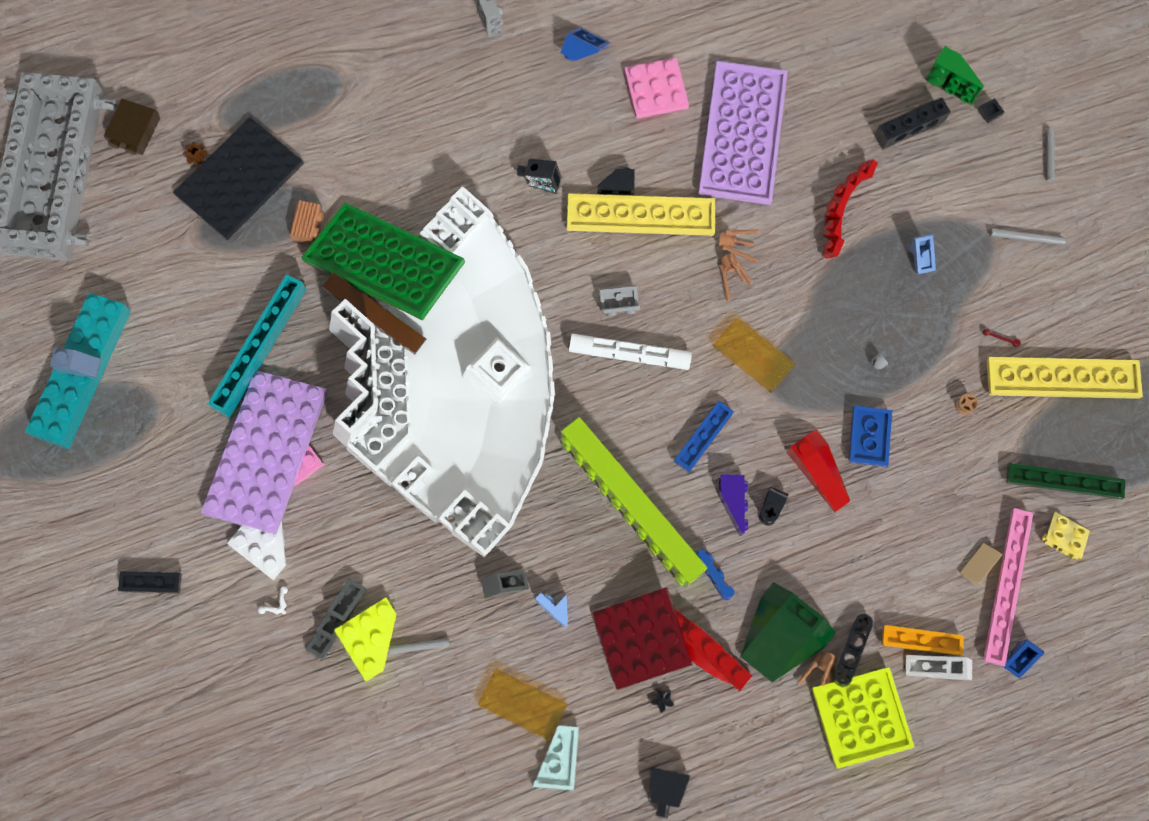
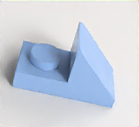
M540 593L535 598L536 602L565 628L568 623L567 595L555 606V601L548 594L544 596Z

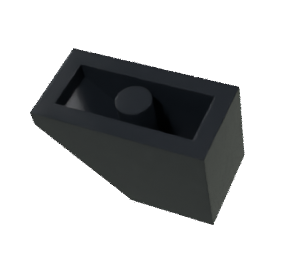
M628 167L615 169L598 184L597 195L634 196L635 169Z

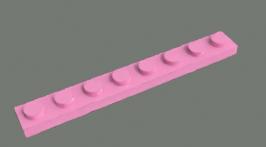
M1016 508L1011 510L983 658L984 662L999 666H1005L1033 518V513Z

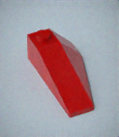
M817 429L804 436L788 449L786 453L834 513L850 502L829 444Z

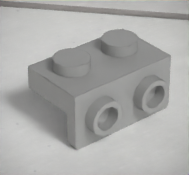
M637 285L599 289L601 312L603 314L606 313V316H615L617 312L625 311V314L636 313V310H640Z

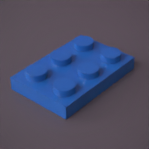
M853 406L849 463L880 467L889 466L892 410Z

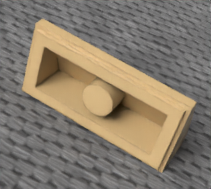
M983 543L961 570L960 574L976 586L982 582L1002 554Z

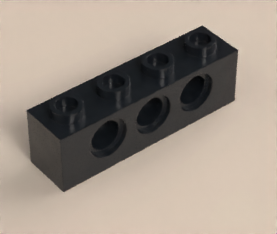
M941 97L879 125L874 136L882 150L945 122L951 111Z

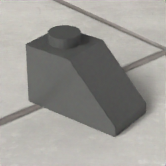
M524 570L495 573L480 579L485 599L501 597L529 589Z

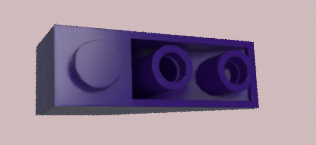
M721 474L719 477V498L738 535L743 536L745 531H748V519H745V511H748V500H745V492L748 491V481H745V475Z

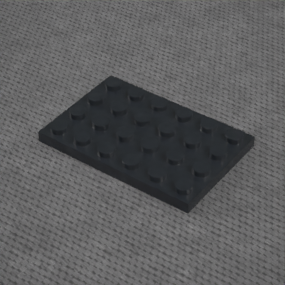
M249 117L173 194L222 237L228 240L304 162L254 119Z

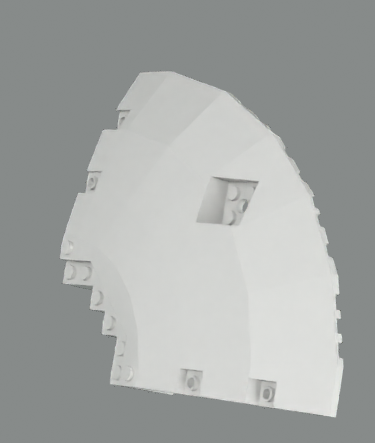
M462 186L436 214V217L423 228L419 235L420 238L463 257L465 260V264L423 321L365 293L366 296L426 338L425 343L415 355L376 328L371 321L346 299L332 311L329 330L350 348L347 352L344 369L352 376L348 378L345 395L353 401L335 420L333 435L347 447V450L386 484L392 485L406 500L435 523L437 521L442 523L453 536L485 557L512 527L542 466L550 426L549 422L553 411L555 389L552 378L553 364L550 352V332L546 325V318L543 316L540 308L541 303L537 292L534 291L529 269L521 256H518L513 249L511 241H508L503 234L501 226H498L493 219L494 216L491 211ZM437 230L439 233L434 234L432 231ZM494 364H502L504 371L497 372L494 369ZM407 482L408 487H402L401 483ZM453 516L455 522H449L448 517Z

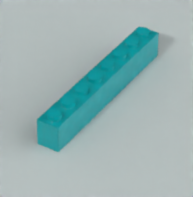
M287 274L285 275L207 403L212 410L227 418L231 417L248 389L254 374L260 369L307 291L303 282Z

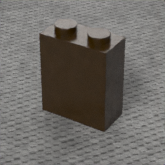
M122 98L106 129L104 137L108 145L115 149L122 148L130 154L135 155L137 153L143 155L160 120V116L155 109Z

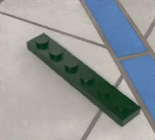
M1014 463L1007 465L1006 483L1121 500L1125 498V479Z

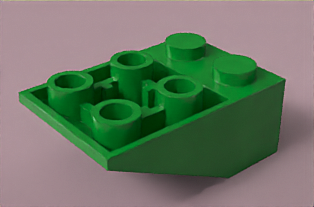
M944 46L925 79L931 85L941 88L947 94L953 95L970 105H973L984 88V85L963 56L947 46Z

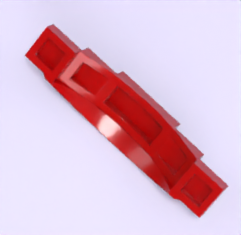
M874 159L862 162L858 166L857 172L847 176L846 183L840 184L834 189V195L828 203L827 211L824 215L825 231L823 236L828 240L824 244L822 256L826 259L838 257L845 241L841 238L845 207L852 192L859 183L872 178L878 162Z
M676 609L678 621L692 662L717 679L730 683L738 691H741L753 675L744 669L719 643Z

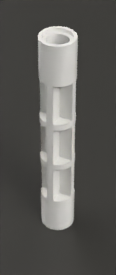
M579 334L571 335L569 352L684 370H689L692 357L691 351Z

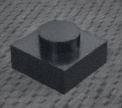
M995 98L978 108L987 123L1003 116L1005 113Z

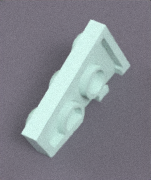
M558 725L533 787L574 791L579 727Z

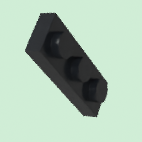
M120 571L118 591L180 594L182 574Z

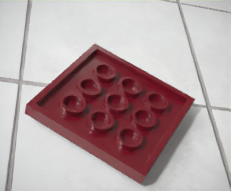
M668 587L593 612L616 690L693 665Z

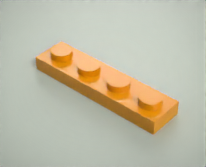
M883 625L881 646L963 656L964 635Z

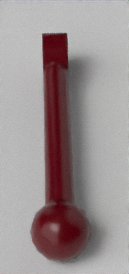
M989 329L983 330V335H990L1012 343L1014 347H1018L1021 344L1019 339L1012 340L990 332Z

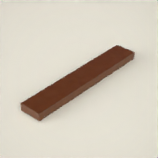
M333 272L323 284L322 289L340 302L346 299L371 321L376 328L414 355L425 343V337Z

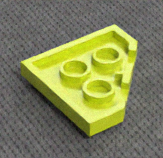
M387 598L382 599L334 630L365 682L384 670L396 619V613Z

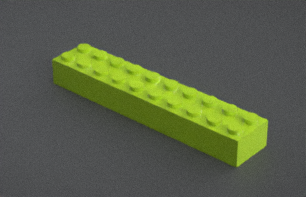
M578 417L561 431L562 442L560 444L566 452L570 451L574 455L573 460L579 467L583 466L586 469L585 474L592 482L596 481L599 485L597 488L602 495H607L612 500L610 502L612 507L616 511L620 510L623 513L624 521L629 526H634L637 530L635 533L641 541L645 540L650 545L648 549L654 556L658 555L662 560L660 563L667 571L671 570L675 575L673 578L680 587L683 585L687 588L708 569L707 566L583 420Z

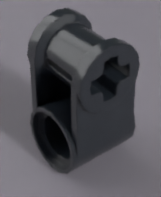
M772 486L770 487L759 515V520L763 525L771 526L775 523L786 503L788 493ZM768 512L772 513L771 518H767Z

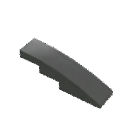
M350 578L327 610V615L316 629V634L305 650L322 661L324 660L338 638L334 630L349 620L366 590L364 586Z

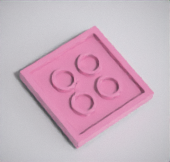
M677 58L624 68L636 119L689 108Z

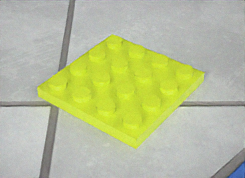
M890 667L855 676L847 687H839L833 682L811 688L835 769L914 748Z

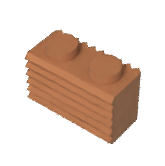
M298 201L289 234L293 241L312 244L320 234L319 223L323 222L324 211H322L320 204Z

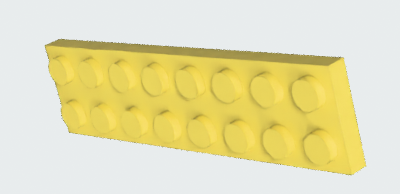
M568 194L567 231L714 236L715 199Z
M987 358L989 395L1133 399L1143 397L1139 360Z

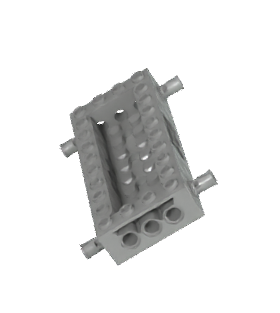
M22 72L18 90L5 89L8 94H4L6 101H15V106L0 170V254L70 261L74 245L89 246L86 240H90V235L76 234L100 112L101 109L116 111L113 105L116 106L117 101L116 99L103 98V90L97 81L92 78ZM59 118H65L61 124L56 123ZM52 151H58L55 157H49ZM45 184H51L49 190L42 191ZM38 218L44 219L42 224L35 225Z

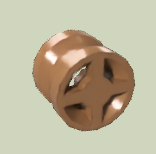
M969 393L962 395L956 401V410L963 415L970 414L978 407L977 398Z

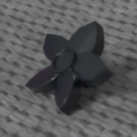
M656 689L657 698L653 699L650 703L658 705L661 713L665 711L666 706H675L673 701L669 699L671 691L663 694L660 690Z

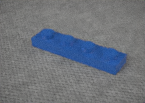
M718 401L675 458L674 463L690 473L734 414V411Z

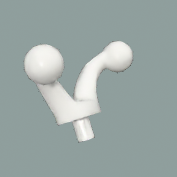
M285 586L280 588V606L278 608L260 606L258 612L263 614L266 611H270L276 615L281 612L284 615L286 613L284 608L287 606L284 594L288 592V588Z

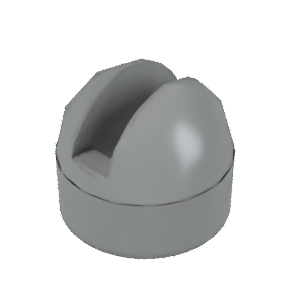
M877 353L872 358L871 365L875 369H882L888 365V362L880 353Z

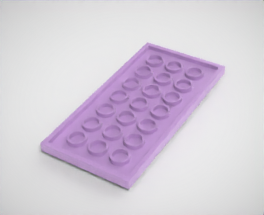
M721 61L716 62L698 195L771 205L788 71Z
M256 371L249 384L201 514L276 535L328 390Z

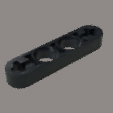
M860 614L855 619L835 670L833 679L839 687H847L851 683L873 627V619L867 614ZM862 620H865L866 626L864 627L863 632H859L861 626L860 622H862ZM853 637L861 638L862 645H853L851 639ZM845 655H853L856 660L855 663L848 664L844 659ZM844 668L848 669L846 674L847 679H845L843 682L840 680L841 677L838 675H841L844 671Z

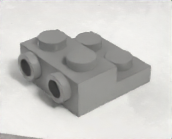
M475 0L476 9L487 36H499L502 33L501 26L503 25L501 18L503 13L500 5H496L495 0Z

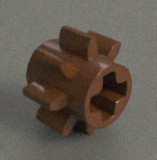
M193 141L192 144L186 145V151L183 152V155L186 157L188 164L193 162L198 166V164L205 161L204 156H207L208 153L204 150L202 143L197 145Z

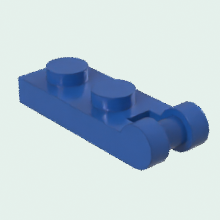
M704 549L698 551L696 555L708 568L705 571L706 575L721 598L729 600L734 595V589L725 584L723 580L725 577L719 568L716 569L712 562L714 560L708 551L705 552Z

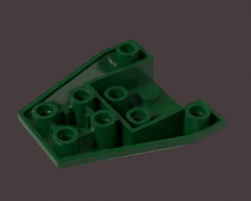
M772 582L760 598L740 657L772 683L823 650L836 632L824 617L793 592Z

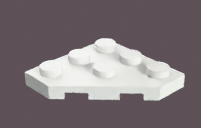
M282 521L276 535L241 526L227 543L272 580L286 566Z

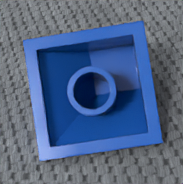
M578 27L567 34L560 53L565 55V58L570 61H577L600 52L608 47L610 42Z

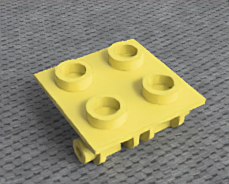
M1054 512L1048 533H1045L1041 540L1044 541V544L1051 547L1055 546V550L1061 548L1060 553L1069 556L1071 559H1082L1090 530Z

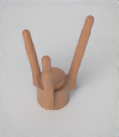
M726 230V232L721 233L719 246L723 247V250L730 251L757 263L758 259L731 247H735V244L754 247V243L736 240L737 236L733 235L759 233V230Z
M733 253L725 255L721 259L722 265L719 266L722 271L727 302H730V293L726 271L728 273L736 271L742 283H745L746 279L750 285L752 284L751 279Z
M823 651L821 656L816 655L814 662L797 681V684L800 685L817 664H819L818 668L824 671L821 685L824 686L825 682L826 684L831 683L838 658L826 651Z

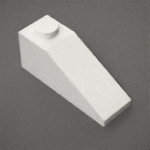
M906 655V676L972 680V660L967 657Z

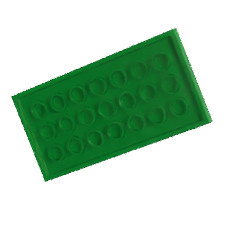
M345 202L301 257L303 262L329 275L334 272L355 288L422 321L465 264L463 257Z

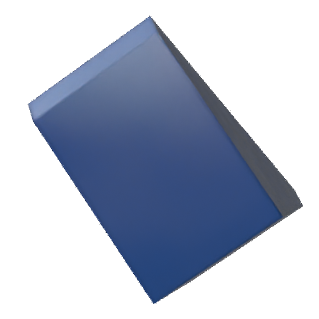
M1028 639L1019 641L1008 656L1003 667L1020 679L1045 651Z

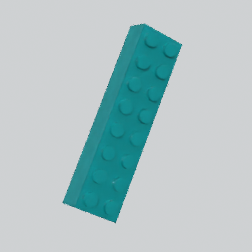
M90 292L88 293L64 345V349L75 350L101 359L97 378L59 373L53 369L25 433L33 438L68 450L70 449L131 313L125 304Z

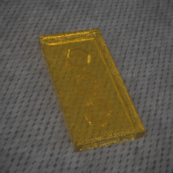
M738 317L735 318L713 344L714 348L770 393L774 391L795 366L793 361Z
M496 668L478 703V706L548 741H551L568 705Z

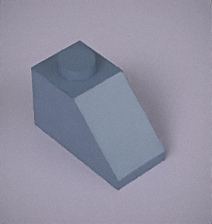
M55 347L50 366L59 373L97 378L101 359L75 350Z

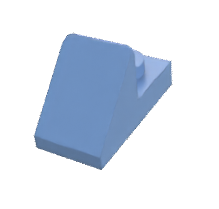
M929 234L914 238L909 252L914 255L915 272L922 274L935 271L933 235Z

